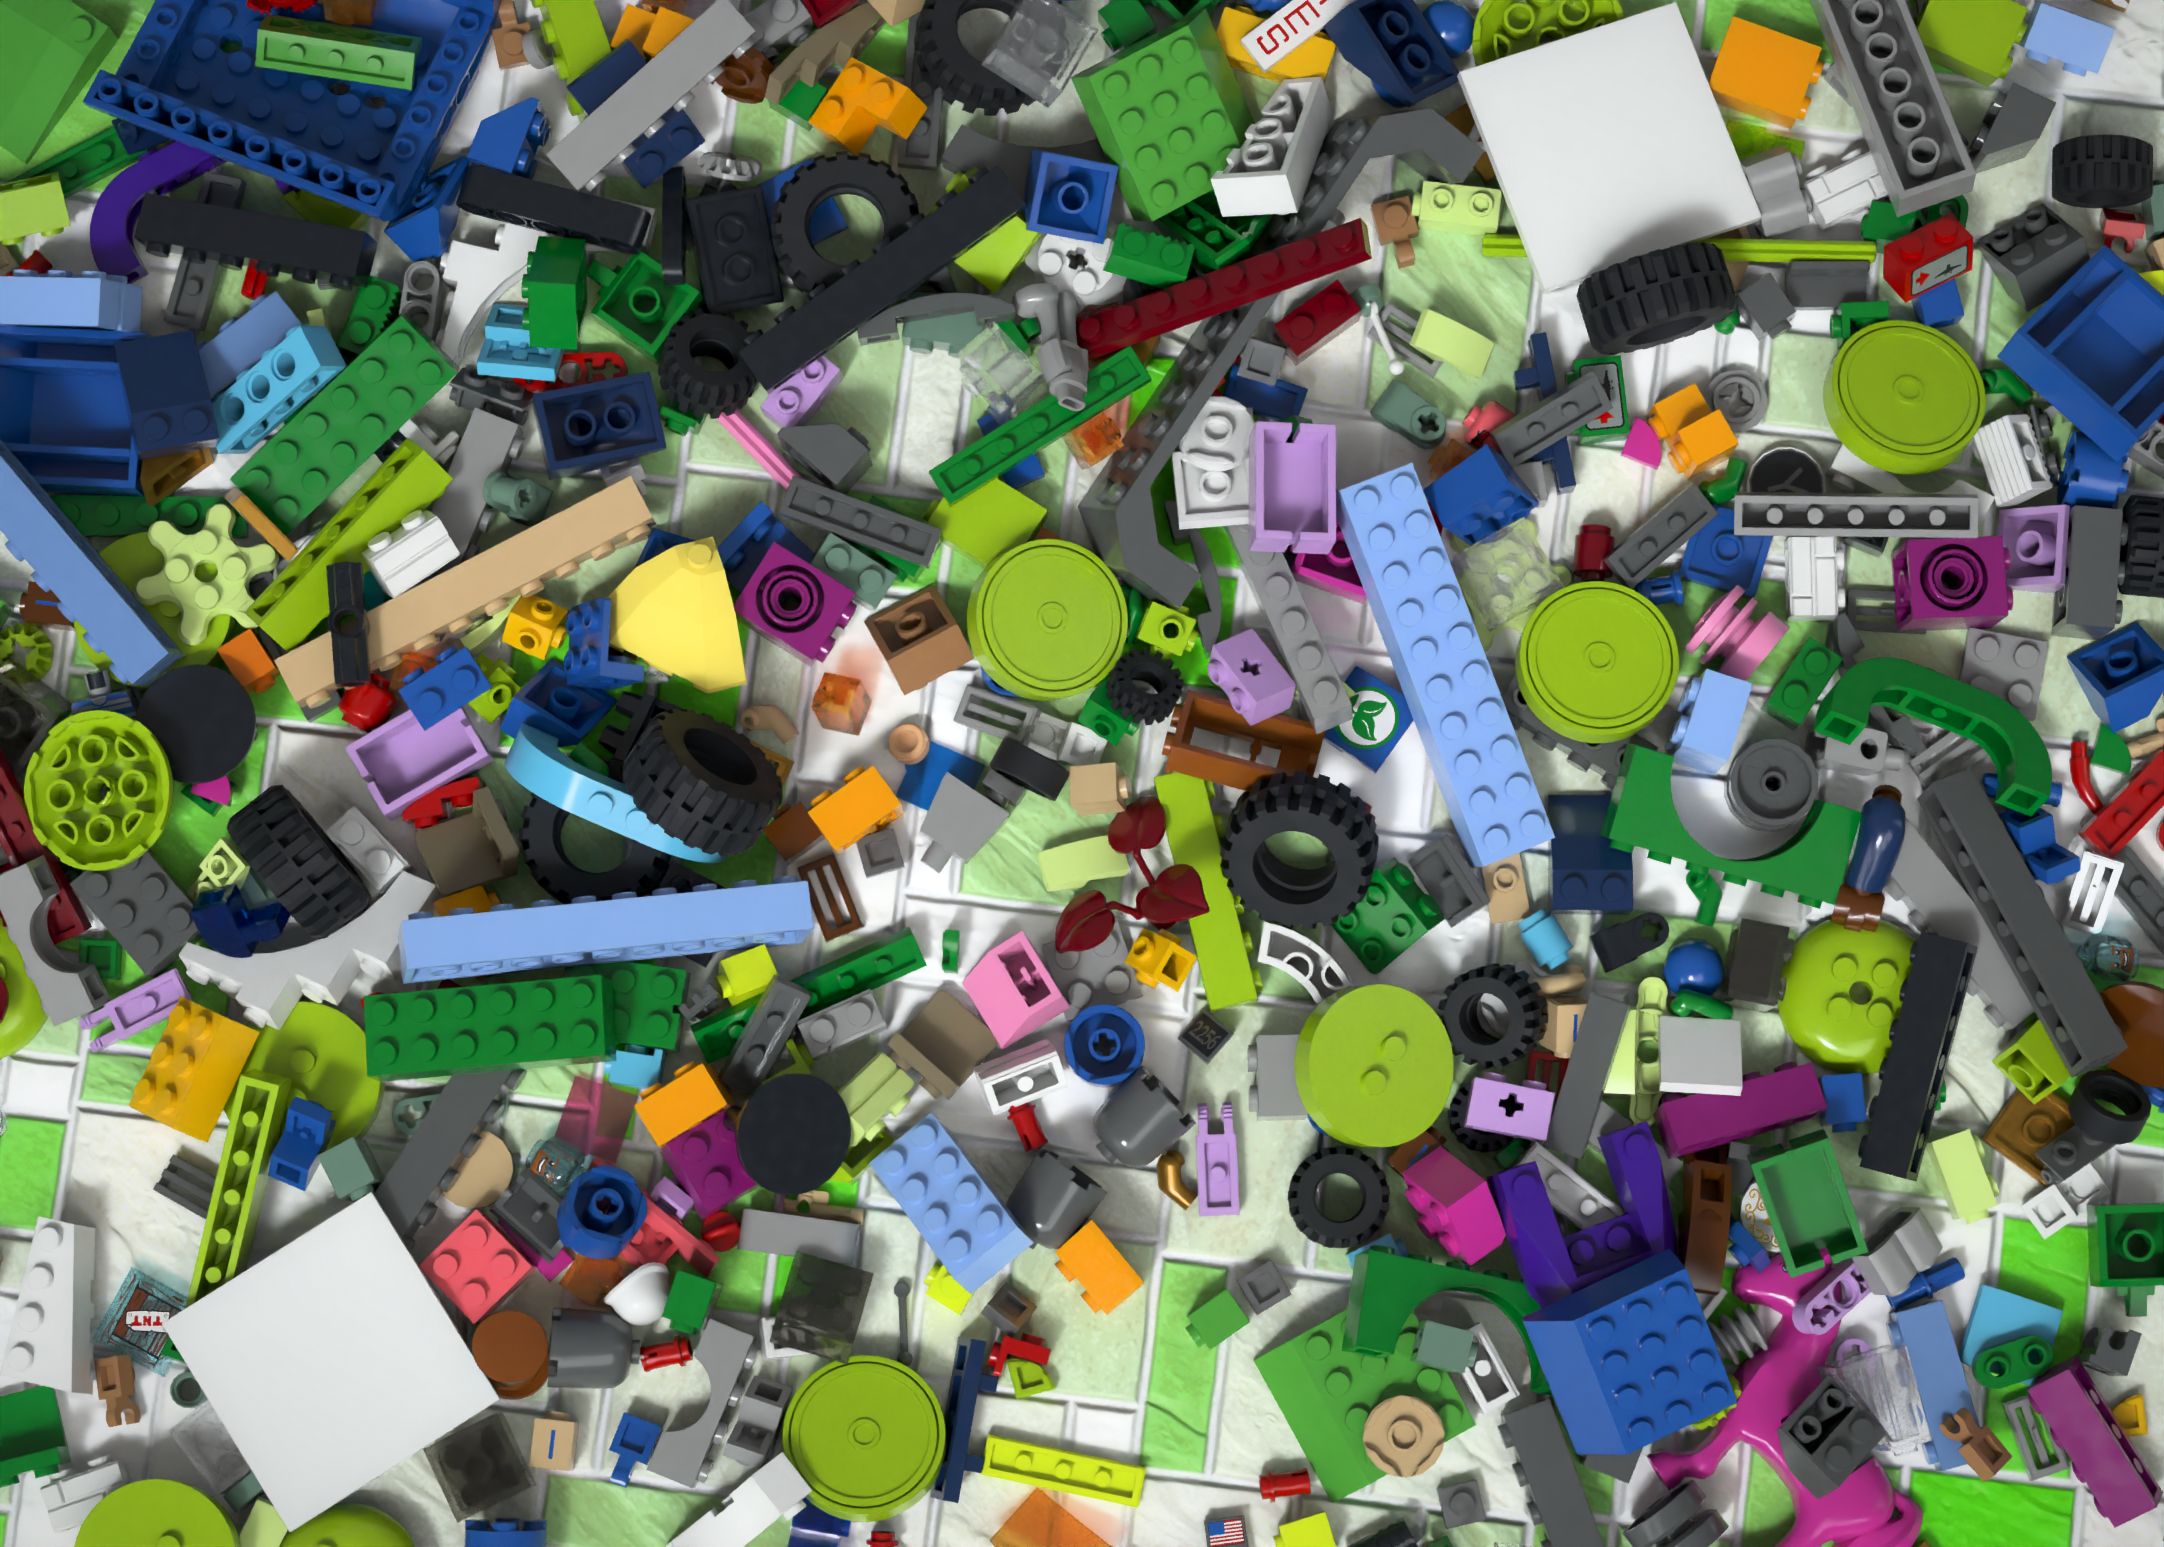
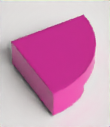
M1636 417L1620 456L1657 470L1661 460V447L1654 430L1646 422Z
M228 775L212 782L193 784L192 794L228 807L231 806L233 791Z

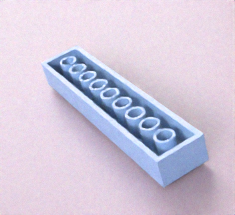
M1413 463L1337 491V521L1470 868L1487 866L1554 839L1553 830Z
M784 876L773 879V884L757 886L756 880H744L733 883V888L717 889L716 884H703L694 886L692 888L693 892L677 893L676 888H662L652 891L653 896L637 897L636 892H622L612 895V900L596 901L595 896H581L573 898L572 904L556 905L555 900H540L532 902L531 908L515 909L514 904H499L491 906V912L474 913L473 908L453 909L449 911L450 916L433 917L432 912L412 913L408 915L409 920H402L398 933L403 984L752 949L763 944L766 947L802 944L814 929L808 881L797 882L795 876Z

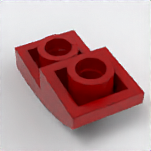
M473 777L435 789L402 812L403 820L408 824H415V829H425L438 825V820L448 819L446 803L452 802V807L454 808L472 806L473 791L484 788V783L479 777Z

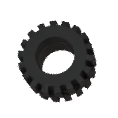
M2088 135L2065 140L2055 145L2052 149V198L2061 203L2081 208H2118L2138 204L2153 195V146L2146 141L2123 135Z
M710 309L709 314H704L702 310L694 311L692 318L688 315L681 317L678 325L674 324L669 331L658 366V375L661 376L659 383L662 390H668L667 398L672 403L678 401L680 403L679 409L685 413L690 409L695 411L694 416L700 418L703 417L704 413L710 414L711 419L719 418L721 412L729 416L735 413L737 407L742 409L747 404L748 398H751L758 379L738 352L745 348L741 342L755 331L748 332L749 325L743 320L739 323L734 320L735 315L727 312L726 316L719 315V310ZM697 356L716 358L728 368V371H707L698 366L692 358Z
M2131 495L2122 509V521L2128 522V537L2125 546L2121 545L2120 561H2125V577L2123 584L2118 585V590L2124 595L2164 598V498Z
M1494 963L1461 974L1454 979V984L1447 986L1443 993L1448 997L1440 1000L1438 1009L1444 1011V1015L1439 1018L1445 1026L1450 1041L1454 1045L1452 1047L1454 1056L1464 1054L1462 1062L1468 1065L1478 1063V1068L1488 1069L1492 1066L1498 1068L1524 1058L1526 1054L1531 1053L1538 1046L1535 1042L1543 1039L1546 1032L1541 1029V1025L1548 1023V1014L1542 1013V1007L1547 1006V1001L1545 997L1539 999L1536 992L1541 987L1537 982L1531 984L1527 982L1530 977L1527 972L1523 970L1516 973V966L1509 964L1500 966L1499 963ZM1484 993L1492 994L1499 998L1508 1010L1509 1027L1503 1038H1497L1488 1034L1478 1021L1477 1006Z
M1346 1146L1323 1148L1307 1157L1293 1174L1287 1199L1289 1202V1212L1296 1223L1295 1226L1312 1242L1328 1248H1349L1370 1238L1385 1221L1384 1219L1390 1206V1188L1385 1179L1386 1175L1377 1166V1162L1371 1156L1368 1157L1363 1154V1151L1356 1148H1346ZM1336 1173L1352 1177L1359 1184L1363 1196L1362 1205L1358 1213L1351 1219L1341 1222L1332 1221L1324 1217L1315 1204V1191L1320 1181L1328 1175Z

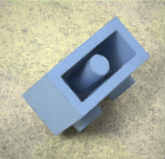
M2036 0L2027 21L2028 27L2018 45L2028 49L2026 57L2048 64L2050 57L2065 62L2063 70L2085 77L2087 70L2098 74L2115 28Z

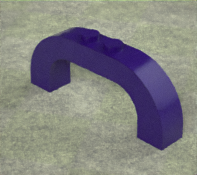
M172 140V144L161 150L155 148L143 153L138 158L139 162L122 171L107 185L94 208L90 223V246L98 270L106 272L107 275L128 277L127 284H132L148 275L149 273L135 249L133 240L134 227L141 212L145 193L166 196L204 175L205 172H209L229 161ZM275 180L283 195L293 190L295 192L301 190Z

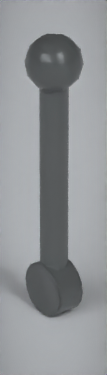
M899 1282L894 1287V1294L898 1297L900 1353L897 1356V1362L909 1366L913 1360L911 1353L908 1352L906 1297L910 1293V1288L905 1282Z

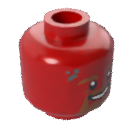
M371 672V684L345 690L338 704L339 710L344 714L342 720L366 733H370L372 729L375 730L387 723L398 702L397 696L389 691L392 683Z

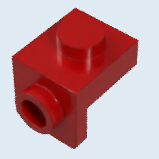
M1022 1332L1020 1340L1004 1336L1002 1343L994 1341L988 1365L995 1367L993 1375L1002 1377L1008 1354L1047 1365L1051 1349L1044 1347L1046 1339Z

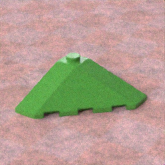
M0 0V146L24 163H29L119 40L109 26L70 0Z

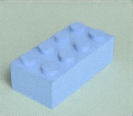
M932 1112L869 1163L953 1279L970 1294L1034 1243L951 1131Z

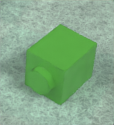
M1226 1289L1188 1315L1187 1318L1191 1324L1185 1327L1198 1348L1206 1344L1208 1349L1211 1350L1250 1323V1321L1231 1293Z

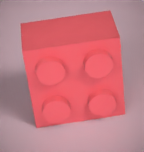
M478 1209L470 1214L419 1265L420 1269L471 1322L478 1325L490 1316L537 1269L523 1251L482 1210Z

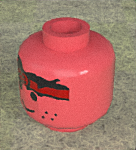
M1494 400L1485 403L1482 408L1475 404L1462 422L1463 425L1468 427L1465 432V442L1475 450H1479L1487 444L1500 453L1489 432L1517 415Z

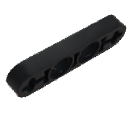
M673 166L663 174L662 272L665 286L686 284L687 217L683 200L687 199V189L683 166Z

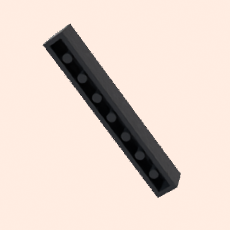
M985 166L968 179L971 184L959 194L955 189L945 194L936 202L937 210L927 217L923 213L913 217L903 226L906 230L905 233L895 240L891 236L884 238L871 249L874 255L862 264L858 259L849 263L839 271V275L842 278L830 287H828L826 282L822 283L806 295L809 302L798 310L791 306L776 316L774 321L777 325L766 333L759 329L744 339L741 343L745 348L738 353L768 394L772 393L854 334L872 318L890 308L1026 210V203L1000 167L996 166L990 171Z

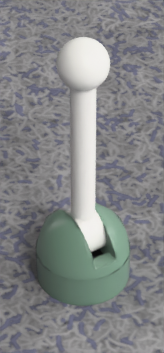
M1378 284L1362 286L1352 292L1350 296L1361 309L1360 315L1371 317L1390 361L1389 371L1394 375H1399L1404 371V364L1401 360L1397 359L1378 316L1384 303Z

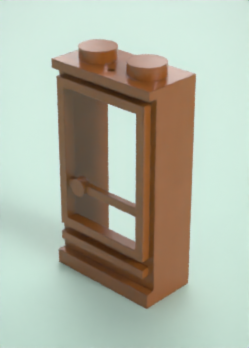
M1188 690L1184 705L1177 703L1175 705L1170 727L1176 728V732H1167L1162 755L1169 756L1165 770L1166 773L1171 774V771L1174 770L1177 773L1244 791H1251L1252 784L1261 779H1266L1269 783L1273 774L1286 772L1288 777L1294 776L1295 771H1307L1308 776L1313 777L1325 731L1316 734L1310 722L1280 714L1250 726L1243 715L1238 714L1233 709L1230 701ZM1194 728L1251 742L1252 744L1249 749L1251 753L1250 760L1190 745ZM1262 746L1281 750L1276 768L1255 762L1257 755L1261 753Z

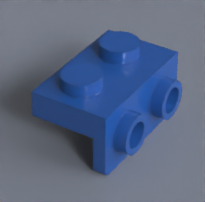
M454 645L435 657L439 663L437 666L427 672L420 667L402 679L405 686L398 691L424 731L492 688V685L467 647L459 651L457 646Z

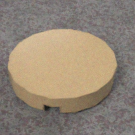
M484 1130L479 1135L482 1138V1143L476 1153L470 1159L465 1157L458 1167L457 1171L460 1172V1176L453 1188L447 1193L445 1191L442 1192L445 1198L457 1206L469 1209L489 1207L496 1203L513 1181L515 1166L511 1151L503 1140L493 1133Z
M1399 1395L1383 1400L1372 1409L1364 1423L1363 1443L1367 1456L1378 1469L1391 1476L1407 1478L1423 1474L1436 1463L1443 1451L1444 1430L1441 1418L1431 1405L1417 1397Z

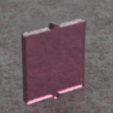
M575 1076L553 1143L578 1150L583 1157L590 1154L616 1163L638 1096L612 1088L609 1082L600 1084Z

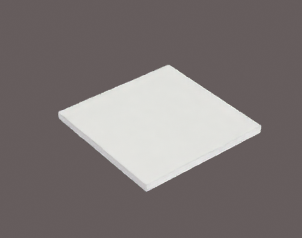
M1676 2L1461 71L1457 76L1542 293L1592 277L1596 272L1605 270L1616 263L1627 261L1629 258L1641 256L1658 249H1666L1670 246L1697 242L1757 222L1762 218Z
M373 1192L365 1195L162 1323L289 1532L302 1526L501 1399L488 1377L477 1366L472 1351Z

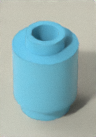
M1545 908L1518 924L1522 931V934L1519 936L1539 968L1547 964L1549 969L1552 970L1571 958L1567 951L1573 948V945L1555 916H1549Z

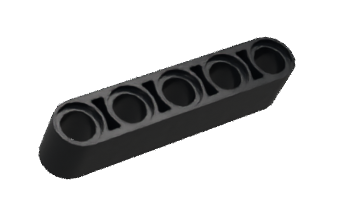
M476 165L467 167L456 201V205L459 208L475 215L564 238L586 239L587 244L631 255L640 254L652 216L646 210L630 204Z

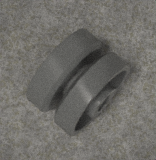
M1765 739L1750 745L1732 762L1724 779V797L1730 812L1743 825L1756 831L1776 832L1793 825L1812 807L1818 793V773L1811 757L1800 746L1784 739ZM1773 779L1776 782L1774 785L1775 791L1769 790L1765 782Z
M1690 1480L1655 1501L1622 1534L1632 1547H1651L1659 1541L1661 1543L1656 1547H1708L1727 1530L1729 1525L1716 1509L1705 1510L1694 1518H1690L1702 1507L1706 1499L1705 1494L1695 1481Z

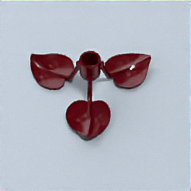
M1142 796L1127 805L1125 811L1119 812L1115 816L1108 830V842L1112 849L1119 854L1133 851V857L1149 884L1148 887L1141 889L1137 894L1136 908L1116 901L1106 903L1105 895L1099 890L1087 891L1078 895L1065 907L1056 926L1055 947L1060 954L1068 951L1080 952L1089 950L1104 942L1109 937L1115 924V916L1112 910H1119L1130 914L1136 920L1144 917L1157 930H1161V928L1167 930L1178 921L1210 912L1204 895L1202 880L1199 873L1192 866L1187 864L1170 866L1162 871L1155 881L1141 855V849H1150L1157 846L1166 830V813L1164 807L1155 796Z

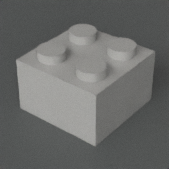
M1300 1034L1257 1035L1255 1045H1248V1072H1256V1085H1250L1248 1089L1249 1112H1257V1121L1305 1120L1308 1116V1112L1298 1093L1294 1072L1295 1050Z

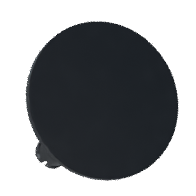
M185 665L172 669L160 676L143 695L136 714V720L156 737L164 749L170 763L173 780L187 784L208 783L228 775L245 759L253 742L258 737L255 709L248 692L233 676L219 668L208 665Z
M789 1073L774 1077L758 1087L750 1095L743 1108L734 1105L728 1107L724 1112L728 1119H723V1126L727 1130L735 1132L736 1150L743 1169L759 1186L774 1193L798 1195L820 1187L839 1169L850 1144V1117L843 1099L831 1085L812 1075Z

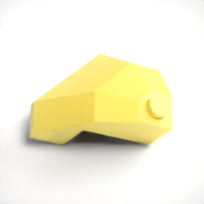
M713 536L673 546L639 565L607 597L611 598L610 647L622 653L626 650L644 659L645 664L670 676L676 674L694 683L695 688L707 694L747 683L736 614L725 570Z

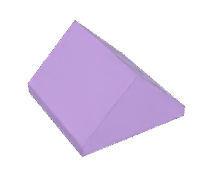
M2069 505L1999 510L1997 536H2003V546L2008 547L2010 551V569L2005 571L2006 586H2011L2012 590L2055 593L2065 585Z

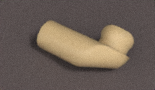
M750 705L742 711L739 717L740 724L745 730H772L784 745L792 741L799 734L798 730L775 705Z
M1571 963L1562 969L1563 974L1532 978L1533 983L1537 982L1541 987L1536 992L1538 997L1561 995L1582 990L1587 980L1586 975L1583 974V967L1579 964Z

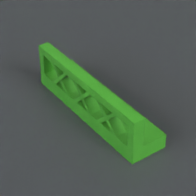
M266 14L257 32L255 66L412 90L415 80L416 59L421 51L422 38Z

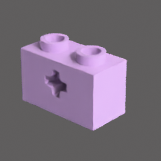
M824 356L820 357L767 397L760 406L763 416L780 429L782 427L806 426L843 380L841 370Z
M1253 628L1212 646L1207 668L1208 674L1215 685H1220L1229 697L1233 709L1238 714H1242L1250 726L1290 709L1296 683Z
M1483 1072L1482 1078L1475 1077L1472 1079L1463 1127L1542 1143L1546 1141L1555 1096L1554 1092L1546 1091L1547 1084L1531 1080H1523L1522 1086L1506 1083L1507 1076L1490 1072ZM1509 1095L1514 1097L1516 1105H1521L1520 1111H1514L1510 1117L1505 1115V1108L1499 1107V1102L1505 1101Z

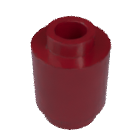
M1599 524L1580 526L1579 534L1575 536L1573 575L1580 577L1581 582L1605 581V579L1613 576V572L1602 560L1614 549L1615 538L1611 536L1610 527Z

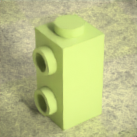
M1423 181L1421 193H1413L1411 216H1418V229L1479 236L1496 234L1502 190Z
M1966 1129L1927 1143L1926 1149L1952 1219L1956 1220L1964 1217L1966 1224H1970L1989 1217L1987 1209L1998 1205L1995 1197L1999 1196V1189L1992 1173L1986 1174L1981 1159L1985 1158V1152L1977 1135L1972 1136L1970 1129Z

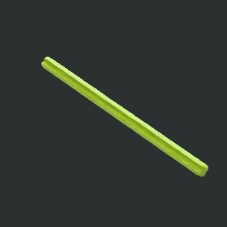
M1519 234L1483 235L1482 254L1486 257H1528ZM1706 238L1697 241L1699 244L1702 242L1715 244L1722 250L1725 261H1870V264L1875 262L1877 247L1874 241Z

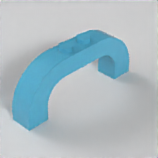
M521 723L506 757L505 767L517 782L532 793L565 811L667 854L702 863H719L726 858V856H720L718 852L711 855L702 852L700 848H690L684 845L682 840L670 837L664 833V829L658 824L654 825L646 818L647 814L643 810H639L635 806L633 796L628 795L625 784L576 763L558 749L557 743L559 738Z

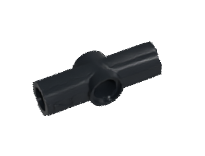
M353 562L334 563L326 566L330 610L327 623L332 638L335 686H364L371 684L368 646L370 625L366 618L362 563ZM347 616H356L358 618L356 629L352 633H341L339 629L341 621Z

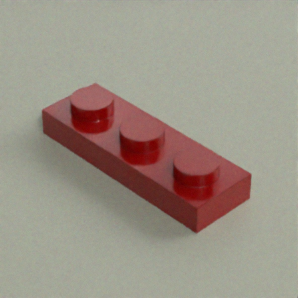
M2164 750L2156 751L2078 831L2079 836L2095 853L2100 855L2104 853L2109 855L2110 858H2114L2164 806Z

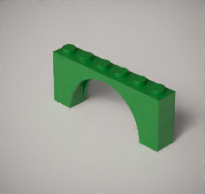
M1627 743L1600 836L1611 839L1609 847L1632 854L1635 846L1649 850L1647 858L1669 865L1671 864L1672 857L1687 861L1686 870L1707 876L1710 868L1724 872L1722 880L1744 887L1749 879L1762 883L1761 892L1783 898L1785 890L1799 894L1798 903L1818 909L1821 908L1822 901L1835 905L1860 823L1861 812L1815 799L1800 828L1778 848L1766 854L1748 859L1722 858L1700 846L1689 835L1679 820L1671 793V771L1674 756Z
M1372 1245L1369 1250L1355 1255L1342 1351L1378 1359L1393 1355L1404 1323L1420 1303L1437 1292H1467L1494 1304L1511 1320L1519 1332L1528 1354L1531 1369L1530 1391L1553 1396L1522 1321V1317L1541 1309L1535 1299L1529 1296L1522 1279L1521 1282L1507 1280L1508 1274L1494 1270H1485L1483 1274L1471 1272L1470 1266L1464 1263L1447 1262L1446 1266L1432 1263V1257L1423 1254H1408V1258L1394 1255L1395 1250L1387 1246Z

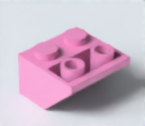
M1023 931L988 951L962 982L1002 1050L1071 1008Z

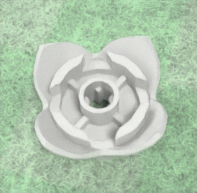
M1110 217L1108 218L1104 244L1043 233L1025 258L1026 265L1034 272V284L1052 283L1057 286L1058 293L1063 291L1072 292L1078 304V314L1089 304L1106 308L1124 302L1123 286L1127 278L1103 271L1110 242L1117 229L1114 221ZM1076 254H1081L1084 256V262L1087 265L1084 268L1079 265L1077 270L1070 268L1071 262L1069 257L1072 255L1076 257Z

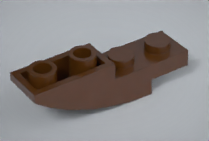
M1727 1143L1683 1155V1210L1678 1216V1259L1685 1266L1695 1292L1716 1296L1720 1292L1724 1272L1731 1213L1732 1165H1727Z

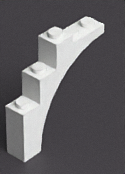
M594 195L642 208L652 215L641 248L643 253L649 255L659 220L656 210ZM506 223L505 225L500 224L496 233L495 247H499L498 251L452 241L450 251H445L442 255L439 272L444 274L443 279L448 287L456 288L455 292L450 291L447 296L445 314L449 315L445 330L440 329L438 331L435 343L458 366L461 364L471 336L484 315L506 291L522 280L523 274H527L528 252L535 251L538 237L560 236ZM586 243V253L615 252L611 249Z
M402 871L387 892L368 910L344 927L330 934L327 938L318 939L309 944L283 951L259 954L219 952L187 942L179 953V957L187 968L186 974L191 979L202 985H206L208 982L213 983L224 994L236 999L243 1009L244 1013L242 1015L247 1021L257 1027L263 1028L266 1024L280 1030L303 994L317 1003H322L323 1000H326L338 1006L361 969L374 978L379 979L383 975L397 981L402 973L398 933L402 920H409L408 915L417 912H432L433 917H438L439 914L433 902L443 897L440 895L435 884Z

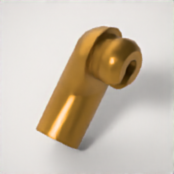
M1168 1150L1165 1155L1159 1157L1156 1164L1158 1187L1186 1211L1198 1195L1181 1182V1167L1185 1163L1183 1155L1177 1150Z

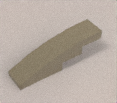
M867 2L828 23L794 49L769 75L765 98L779 105L799 80L813 88L833 63L844 69L850 58L857 59L886 24L885 19Z

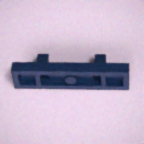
M1546 332L1530 335L1527 345L1532 367L1517 370L1513 375L1515 390L1536 388L1539 402L1558 391ZM1567 436L1529 458L1530 463L1542 461V465L1551 464L1557 495L1574 491L1576 481Z
M958 1337L944 1416L946 1453L940 1474L932 1486L930 1496L932 1498L958 1503L964 1471L982 1473L984 1457L967 1454L978 1390L995 1393L997 1389L998 1376L981 1374L986 1341Z

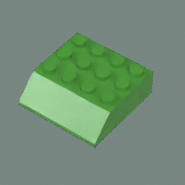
M1201 9L1071 77L1108 163L1118 166L1116 181L1134 221L1153 222L1213 190L1211 178L1217 170L1224 171L1228 165L1227 156L1233 148H1241L1247 140L1245 132L1251 124H1255L1206 9Z
M1347 1308L1254 1360L1332 1503L1387 1475L1370 1460L1363 1443L1364 1423L1372 1409L1383 1400L1403 1395L1417 1397L1431 1405L1441 1418L1444 1430V1443L1476 1425L1447 1371L1410 1362L1419 1325L1414 1312L1409 1315L1400 1331L1394 1354L1381 1359L1342 1351Z

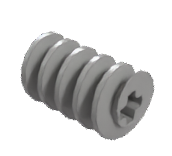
M1748 1302V1314L1740 1307L1733 1309L1734 1322L1725 1314L1718 1317L1719 1329L1712 1322H1707L1723 1366V1359L1726 1357L1735 1365H1738V1351L1740 1350L1748 1357H1754L1752 1347L1754 1343H1757L1764 1351L1768 1349L1766 1333L1755 1311Z

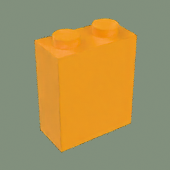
M1733 16L1708 81L1716 103L1791 130L1796 118L1804 120L1810 105L1811 98L1805 96L1809 82L1817 84L1822 72L1824 62L1818 60L1822 47Z

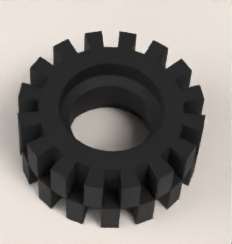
M1146 648L1143 649L1141 655L1138 649H1132L1129 655L1125 652L1117 661L1106 683V689H1108L1106 693L1107 699H1114L1111 707L1114 710L1123 709L1120 716L1124 719L1128 715L1134 716L1132 723L1139 724L1141 719L1145 720V725H1152L1154 720L1157 723H1161L1165 717L1168 718L1183 690L1181 689L1184 685L1183 679H1179L1181 675L1179 668L1171 669L1174 662L1170 658L1164 662L1161 660L1162 653L1157 651L1155 656H1151L1150 649ZM1132 680H1142L1149 683L1156 690L1157 694L1143 692L1134 685Z
M1471 1083L1462 1087L1452 1099L1448 1112L1450 1129L1455 1134L1456 1140L1460 1144H1464L1466 1148L1472 1151H1480L1481 1153L1496 1151L1508 1145L1515 1137L1463 1127ZM1511 1095L1505 1101L1499 1102V1107L1505 1108V1115L1508 1117L1514 1111H1520V1105L1514 1103V1097Z

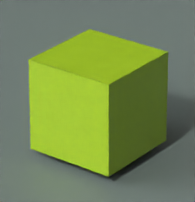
M2038 1016L2026 1024L1992 1060V1063L2033 1104H2036L2059 1088L2070 1077L2067 1068Z

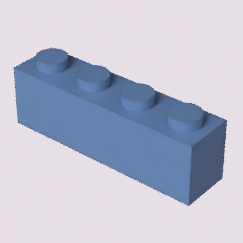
M276 291L271 295L266 293L259 296L249 306L251 310L239 319L234 317L225 322L218 330L219 335L208 343L203 341L197 344L211 401L218 393L229 389L236 382V377L240 373L251 369L262 360L261 355L265 351L276 347L287 338L286 333L290 329L302 324Z
M1936 1300L1889 1313L1891 1322L1886 1324L1887 1332L1893 1347L1899 1346L1903 1361L1898 1363V1368L1903 1384L1905 1386L1910 1385L1915 1401L1910 1402V1409L1915 1424H1922L1926 1440L1922 1441L1921 1445L1927 1464H1934L1936 1471H1945L1966 1465L1965 1458L1958 1451L1963 1444L1960 1441L1947 1438L1939 1428V1425L1948 1416L1953 1419L1955 1424L1960 1426L1953 1415L1962 1407L1972 1414L1975 1423L1980 1428L1943 1300Z

